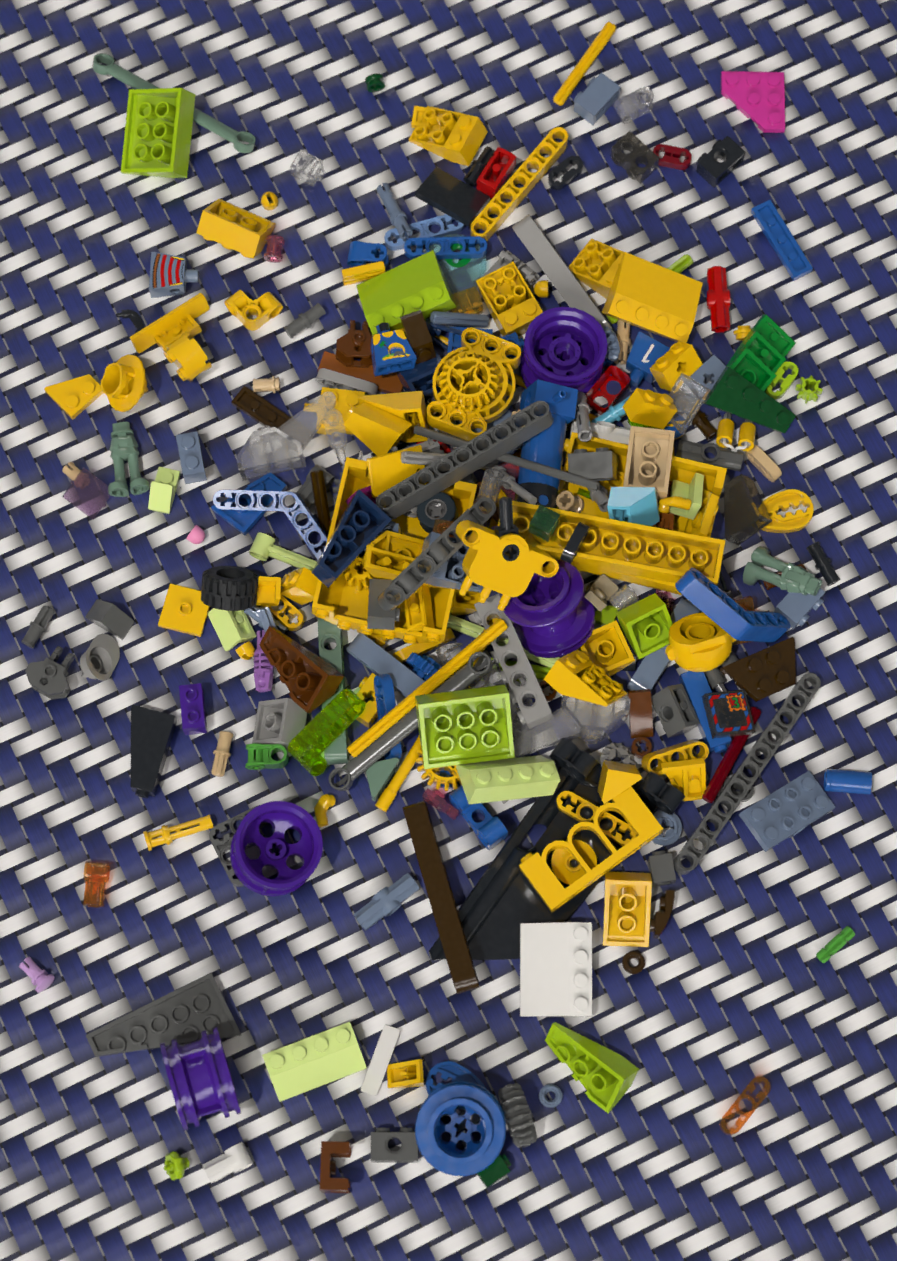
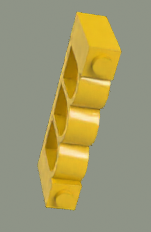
M632 786L614 797L612 803L600 806L595 812L593 823L580 822L575 824L567 836L568 842L561 840L549 843L544 848L541 856L538 852L534 855L532 853L527 854L520 860L522 864L519 865V868L553 913L661 834L663 828ZM608 811H615L622 815L637 835V837L619 850L614 848L598 825L600 816ZM581 830L593 831L611 853V856L593 869L588 867L572 844L573 837ZM562 848L570 852L586 873L567 888L562 886L547 865V857L555 849Z

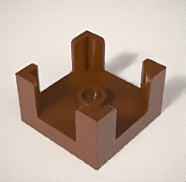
M321 1141V1193L350 1194V1182L347 1178H332V1175H336V1160H332V1157L350 1158V1142Z

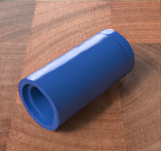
M825 769L824 791L870 795L872 788L871 772Z

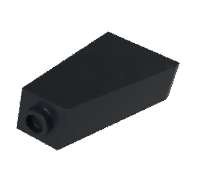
M132 705L131 789L135 792L136 796L147 799L148 796L155 797L177 725V718L175 715Z

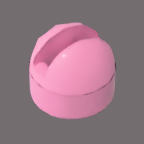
M195 525L186 539L193 544H200L204 541L205 532L198 525Z

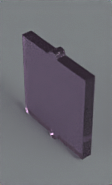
M82 468L77 477L70 481L71 485L62 497L94 520L101 508L106 506L105 503L111 495L108 493V485L85 468Z

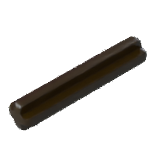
M315 470L310 472L317 521L328 535L330 530L329 521L331 519L322 470Z

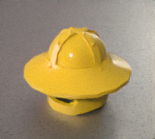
M127 354L116 363H111L105 368V373L101 379V389L107 395L110 405L116 411L126 412L132 409L139 399L148 392V382L142 361L135 355Z

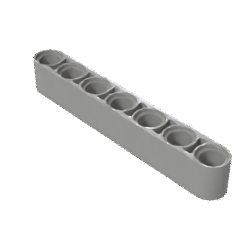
M528 214L512 227L568 306L585 311L594 317L602 328L609 327L613 329L533 218Z

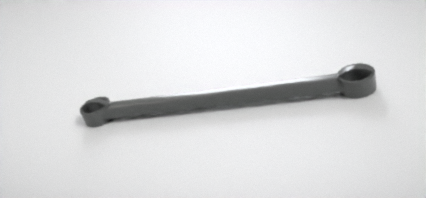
M483 652L472 654L468 663L431 694L465 689L479 676L489 674L493 667L491 658ZM479 656L486 657L482 664L473 668L476 658ZM416 706L358 756L351 759L342 768L332 770L329 775L330 785L338 791L348 790L352 786L353 780L418 727ZM342 771L347 773L343 779L334 783V777L337 773Z

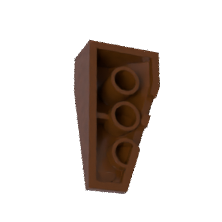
M273 626L268 627L259 644L270 664L275 666L280 674L279 679L289 689L291 699L307 713L312 712L332 697L344 677L328 662Z

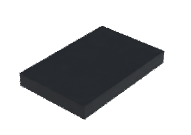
M438 167L431 172L415 191L414 195L416 198L468 227L490 200V196Z

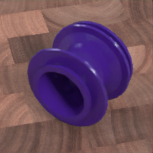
M556 560L559 564V569L553 577L547 578L534 573L524 593L517 597H511L508 605L503 610L506 616L513 621V627L523 648L537 657L556 658L577 650L588 640L595 626V608L584 597V580L575 566L563 560ZM549 561L545 562L542 568L547 566Z

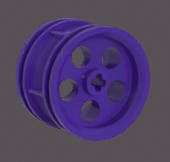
M272 801L261 804L252 809L243 818L233 836L230 846L232 868L241 883L255 893L272 897L289 894L300 888L317 868L323 851L322 834L315 819L305 809L296 804L285 801ZM268 822L274 827V834L271 837L265 838L260 834L259 825L261 823ZM288 829L297 830L300 834L299 842L295 844L287 843L284 839L285 831ZM248 845L257 846L260 850L259 858H248L245 853V847ZM272 846H274L275 849L279 848L280 851L277 854V856H275V853H270ZM292 855L298 856L302 861V867L297 870L290 869L286 864L287 858ZM266 865L275 867L277 877L275 879H267L262 874V868Z

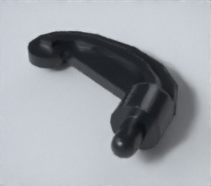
M127 309L121 310V313H116V317H122V319L129 318L137 329L135 333L144 328L142 319L135 311Z

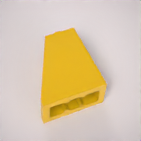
M366 402L362 403L358 408L353 406L346 414L349 418L344 423V426L377 456L387 454L392 447L397 446L412 426L409 421Z

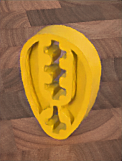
M796 489L781 491L762 501L752 511L750 523L753 527L766 532H797L804 529L810 523L814 511L813 503L802 491ZM800 504L808 507L804 513L799 509L795 512V515H792L791 512L785 513L784 517H781L780 514L777 515L779 509L786 512L789 506H792L793 509H798ZM758 514H760L762 517H766L764 518L763 522H760L759 519H755L757 518Z

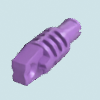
M259 630L256 632L257 649L254 652L255 687L258 692H268L272 689L274 666L270 664L259 645L265 635L264 630H262V633Z

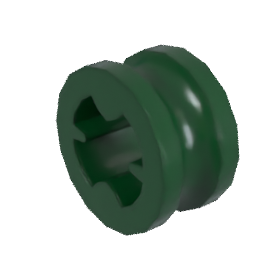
M371 74L365 78L367 91L378 92L384 89L385 83L383 82L382 74Z

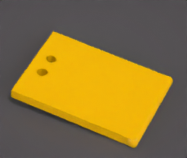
M421 445L366 459L373 498L418 472V469L420 471L425 468V465L404 464L400 460L403 451L422 452Z

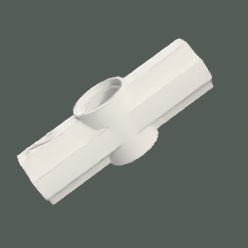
M573 420L571 424L570 437L572 432L578 433L576 420ZM606 421L590 422L592 437L625 445L629 444L630 428L618 427Z

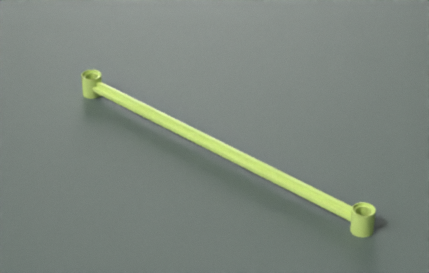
M257 533L249 551L252 557L261 561H267L268 557H271L299 569L305 567L313 571L317 561L274 545L276 541L274 538L264 533ZM451 614L449 615L448 628L473 638H477L484 630V627ZM501 638L497 645L505 646L509 639ZM524 649L529 660L552 668L555 662L560 659V657H537Z

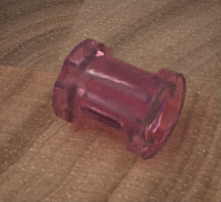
M269 235L266 237L267 250L264 254V259L268 262L279 263L283 260L281 250L285 240L281 236Z

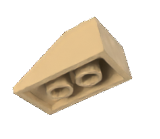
M631 426L623 487H655L657 501L667 498L675 431Z

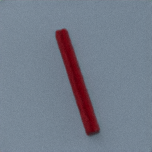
M750 707L749 714L752 726L754 727L761 711L756 707ZM744 718V720H743L741 726L747 725V722H746V719H745V718ZM752 730L737 731L702 796L704 801L713 803Z

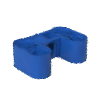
M462 785L449 794V800L453 807L463 816L488 850H491L508 836V831L498 817L495 816L493 818L482 803L468 804ZM480 813L485 819L477 823L473 821L472 816Z

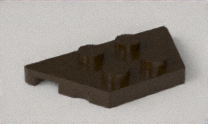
M794 637L788 638L720 668V671L724 675L728 674L735 680V685L745 690L748 696L755 702L796 684Z

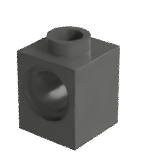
M665 851L653 852L652 856H649L647 860L649 873H651L652 887L674 884L676 876L672 853L666 854Z

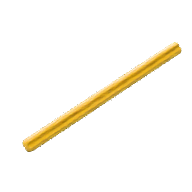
M501 618L498 619L347 747V751L351 756H358L416 706L415 696L431 694L468 663L472 654L481 652L507 630L508 626Z

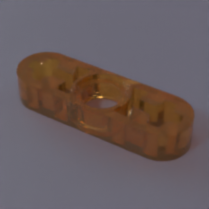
M761 1076L753 1078L720 1120V1128L723 1133L734 1135L739 1132L770 1092V1083L766 1078ZM754 1082L757 1084L760 1082L764 1083V1093L760 1091L754 1098L746 1094L747 1091L750 1094L753 1093L756 1088L753 1085ZM747 1099L751 1102L752 1108L749 1112H742L739 1109L738 1104L740 1100ZM734 1109L738 1115L744 1117V1120L742 1121L739 1117L734 1123L736 1129L731 1128L728 1130L725 1120H731L735 1116V1113L731 1112Z

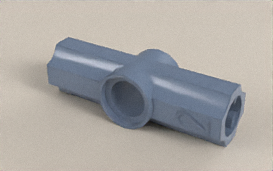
M407 873L389 888L385 887L372 897V901L353 914V916L366 931L384 916L388 917L400 908L401 903L420 890V888Z

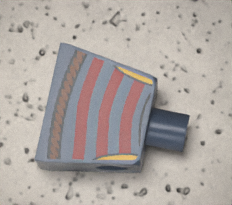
M151 252L149 279L151 298L185 294L186 282H199V270L187 269L184 257Z

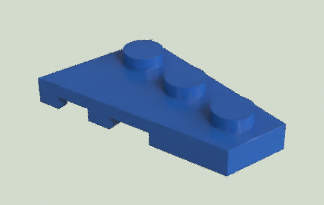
M269 472L247 485L248 487L244 490L285 491L287 485ZM244 494L241 497V503L244 506L251 504L250 495ZM269 494L265 495L263 504L266 507L272 506L273 497ZM228 497L227 500L223 501L224 506L225 502H235V497ZM215 505L211 507L212 511L244 536L267 512L256 510L218 509Z

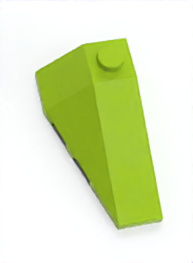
M556 1022L552 1024L545 1038V1042L561 1063H566L574 1073L571 1075L574 1080H579L587 1090L585 1094L588 1098L607 1113L615 1107L631 1087L639 1071V1068L622 1055Z

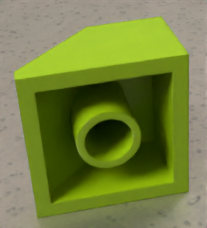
M656 593L616 612L622 631L638 659L669 644V629L673 623L666 604Z

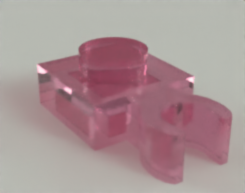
M426 789L422 795L423 800L455 820L459 810L448 804L444 800L445 796L440 791Z

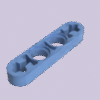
M447 214L408 224L411 230L420 232L418 238L448 237L458 234L464 229V224L457 220L458 226L455 227L452 224V220L455 219ZM443 222H445V225L447 226V230H444V224H443ZM436 224L441 229L437 233H432L429 231V227ZM396 228L385 233V246L389 250L397 251L404 249L406 241L400 238ZM405 232V236H406V239H405V240L407 241L408 239H410V237L408 238V236H407V234H406V232ZM394 236L397 239V243L393 244L391 237Z

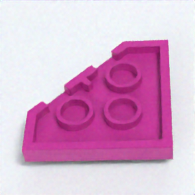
M721 72V94L726 99L729 98L743 115L752 119L763 133L785 132L784 72Z

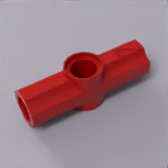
M713 266L707 269V308L710 309L711 331L724 333L730 330V291L727 289L726 268Z

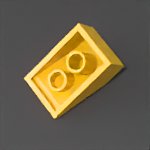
M607 872L605 874L604 946L649 947L651 873Z

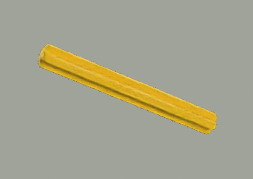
M607 22L553 97L555 104L562 106L616 31L614 24Z

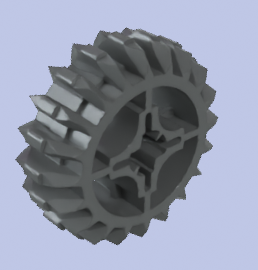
M515 1083L500 1088L498 1096L514 1145L519 1148L536 1142L537 1133L521 1086Z

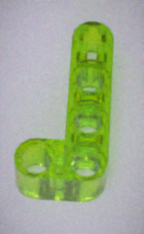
M351 689L342 690L290 741L288 745L289 753L312 776L321 775L327 767V762L320 754L363 713L365 702Z

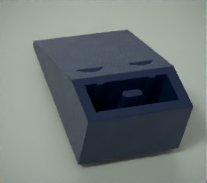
M436 351V358L415 364L413 369L396 372L406 392L423 391L425 404L435 401L433 395V375L441 361ZM436 385L437 393H439L440 387Z

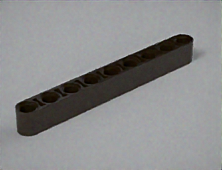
M423 800L404 806L403 812L457 994L479 988V980L426 802Z

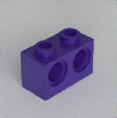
M202 684L179 685L184 734L207 733Z

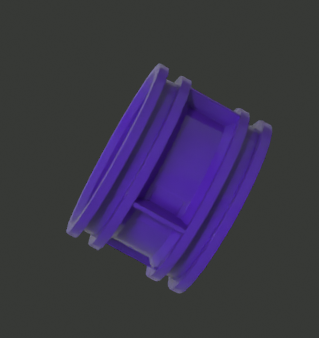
M571 307L552 308L535 317L525 334L520 363L521 377L526 388L538 379L578 389V392H584L586 395L601 377L607 354L608 343L602 326L585 311Z
M217 1027L212 1028L213 1033L208 1035L206 1030L201 1031L202 1037L200 1041L181 1046L177 1043L176 1039L171 1040V1046L166 1047L165 1042L160 1044L171 1091L184 1130H188V1124L194 1123L195 1127L200 1126L199 1120L202 1116L218 1111L224 1113L225 1118L230 1117L229 1112L234 1110L236 1114H241Z

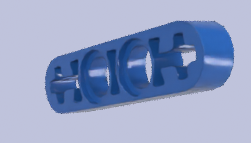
M479 236L410 238L404 244V253L409 259H415L430 252L429 247L432 244H438L441 247V250L435 253L437 259L482 258L487 253V242ZM460 244L462 250L453 252L450 249L451 245ZM466 244H468V252H466ZM475 244H480V251H476ZM412 245L416 246V252H412ZM423 245H425V253H423Z
M387 673L374 677L378 720L396 706L393 681ZM401 741L384 755L386 759L401 758Z

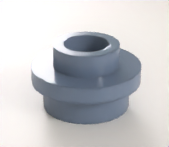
M547 1084L541 1088L539 1100L545 1107L554 1108L562 1100V1091L554 1084ZM548 1092H553L555 1094V1099L548 1100L546 1098V1094Z

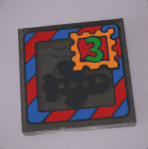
M745 689L706 693L702 696L712 739L750 735L756 732Z

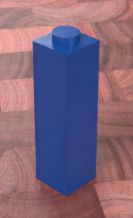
M688 671L681 674L679 682L683 685L700 722L698 728L704 743L709 749V753L715 751L717 754L727 750V746L730 745L732 740L728 732H716L708 701V695L713 694L704 672ZM713 700L719 725L721 728L726 727V725L722 724V721L719 719L720 711L716 701Z

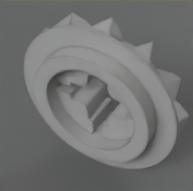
M612 742L600 754L601 766L603 765V760L612 761L616 754L618 757L624 758L620 763L636 764L634 763L635 754H632L629 747H625L622 743Z

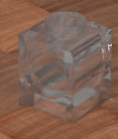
M303 150L299 151L290 166L291 176L311 186L320 181L325 173L323 160Z

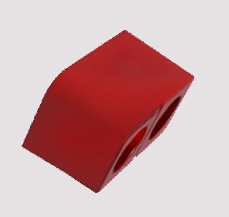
M616 366L608 367L586 394L589 407L600 415L608 411L609 407L614 405L628 388L629 376ZM608 382H619L621 391L616 395L609 394L606 390ZM596 397H604L608 401V407L602 408L593 401Z

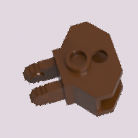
M350 320L348 333L337 339L336 359L346 367L368 368L373 365L370 347L372 336L370 331H368L367 321L363 322L362 330H356L355 320Z

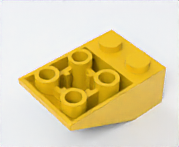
M427 106L430 109L424 111L419 122L426 123L425 126H416L409 141L450 162L469 166L488 132L480 118Z
M590 239L568 268L578 280L607 299L624 252Z
M514 262L476 280V284L502 336L514 332L517 333L518 337L525 334L530 323L543 312Z
M423 391L358 396L359 406L366 402L412 424L401 439L402 442L409 443L428 440L426 437L414 434L416 425L427 429L430 426L427 422V408Z
M578 649L558 659L544 678L559 694L606 707L627 695V692L623 690L620 683L613 681L606 675L604 669L596 666L584 652Z

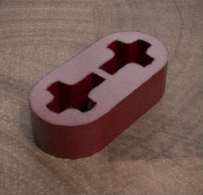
M659 144L652 151V160L659 166L685 170L691 164L692 155L685 148ZM660 152H664L663 158H659ZM681 156L685 157L684 162H679Z

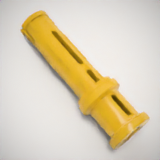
M209 814L171 827L163 825L161 829L151 832L143 831L148 850L151 851L153 847L159 845H170L173 843L172 840L212 829L213 824Z

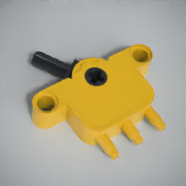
M511 497L499 499L500 526L495 527V531L469 520L461 521L455 529L457 537L469 547L462 562V569L466 576L459 594L465 596L474 582L483 586L478 599L480 603H485L492 590L503 594L497 607L501 611L508 605L511 597H517L524 593L534 573L549 578L556 575L559 569L558 562L548 552L527 544L525 539L519 534V528L513 524ZM469 530H472V533L468 537H465L466 533ZM549 561L547 566L542 568L543 564Z

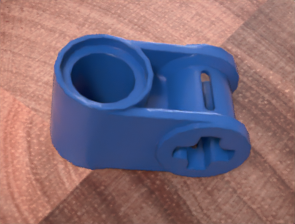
M361 241L350 243L347 260L348 266L356 267L379 261L384 262L385 268L388 266L389 257L387 249L383 244L364 243Z

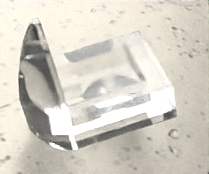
M450 643L436 649L435 651L440 660L438 664L443 667L452 659L451 654L457 651L463 644Z

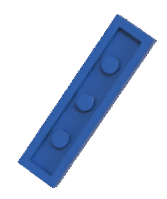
M771 200L752 208L751 213L792 280L795 281L812 272L811 264Z

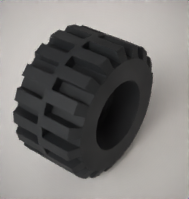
M236 566L209 568L202 574L201 601L209 607L225 611H240L252 608L257 602L258 575L248 569Z

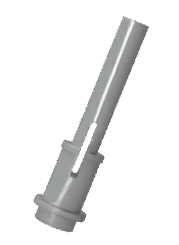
M495 466L491 469L490 477L493 482L501 484L505 489H511L529 504H536L537 498L516 483L515 478L509 475L503 466Z

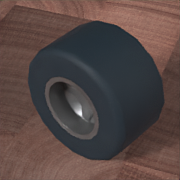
M439 492L419 504L416 511L420 525L428 533L442 534L459 516L454 500L444 492Z

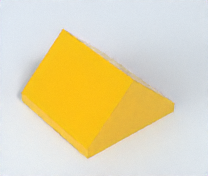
M603 760L597 791L605 804L641 780L642 777L635 765Z

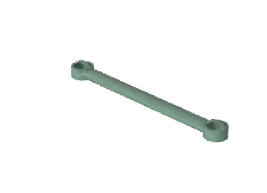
M99 53L94 56L92 68L96 73L101 75L109 74L134 89H160L115 64L113 57L110 55ZM194 107L193 121L233 143V147L238 152L250 153L253 151L256 141L254 135L245 131L238 132ZM240 141H246V142H248L249 144H244V143H241Z

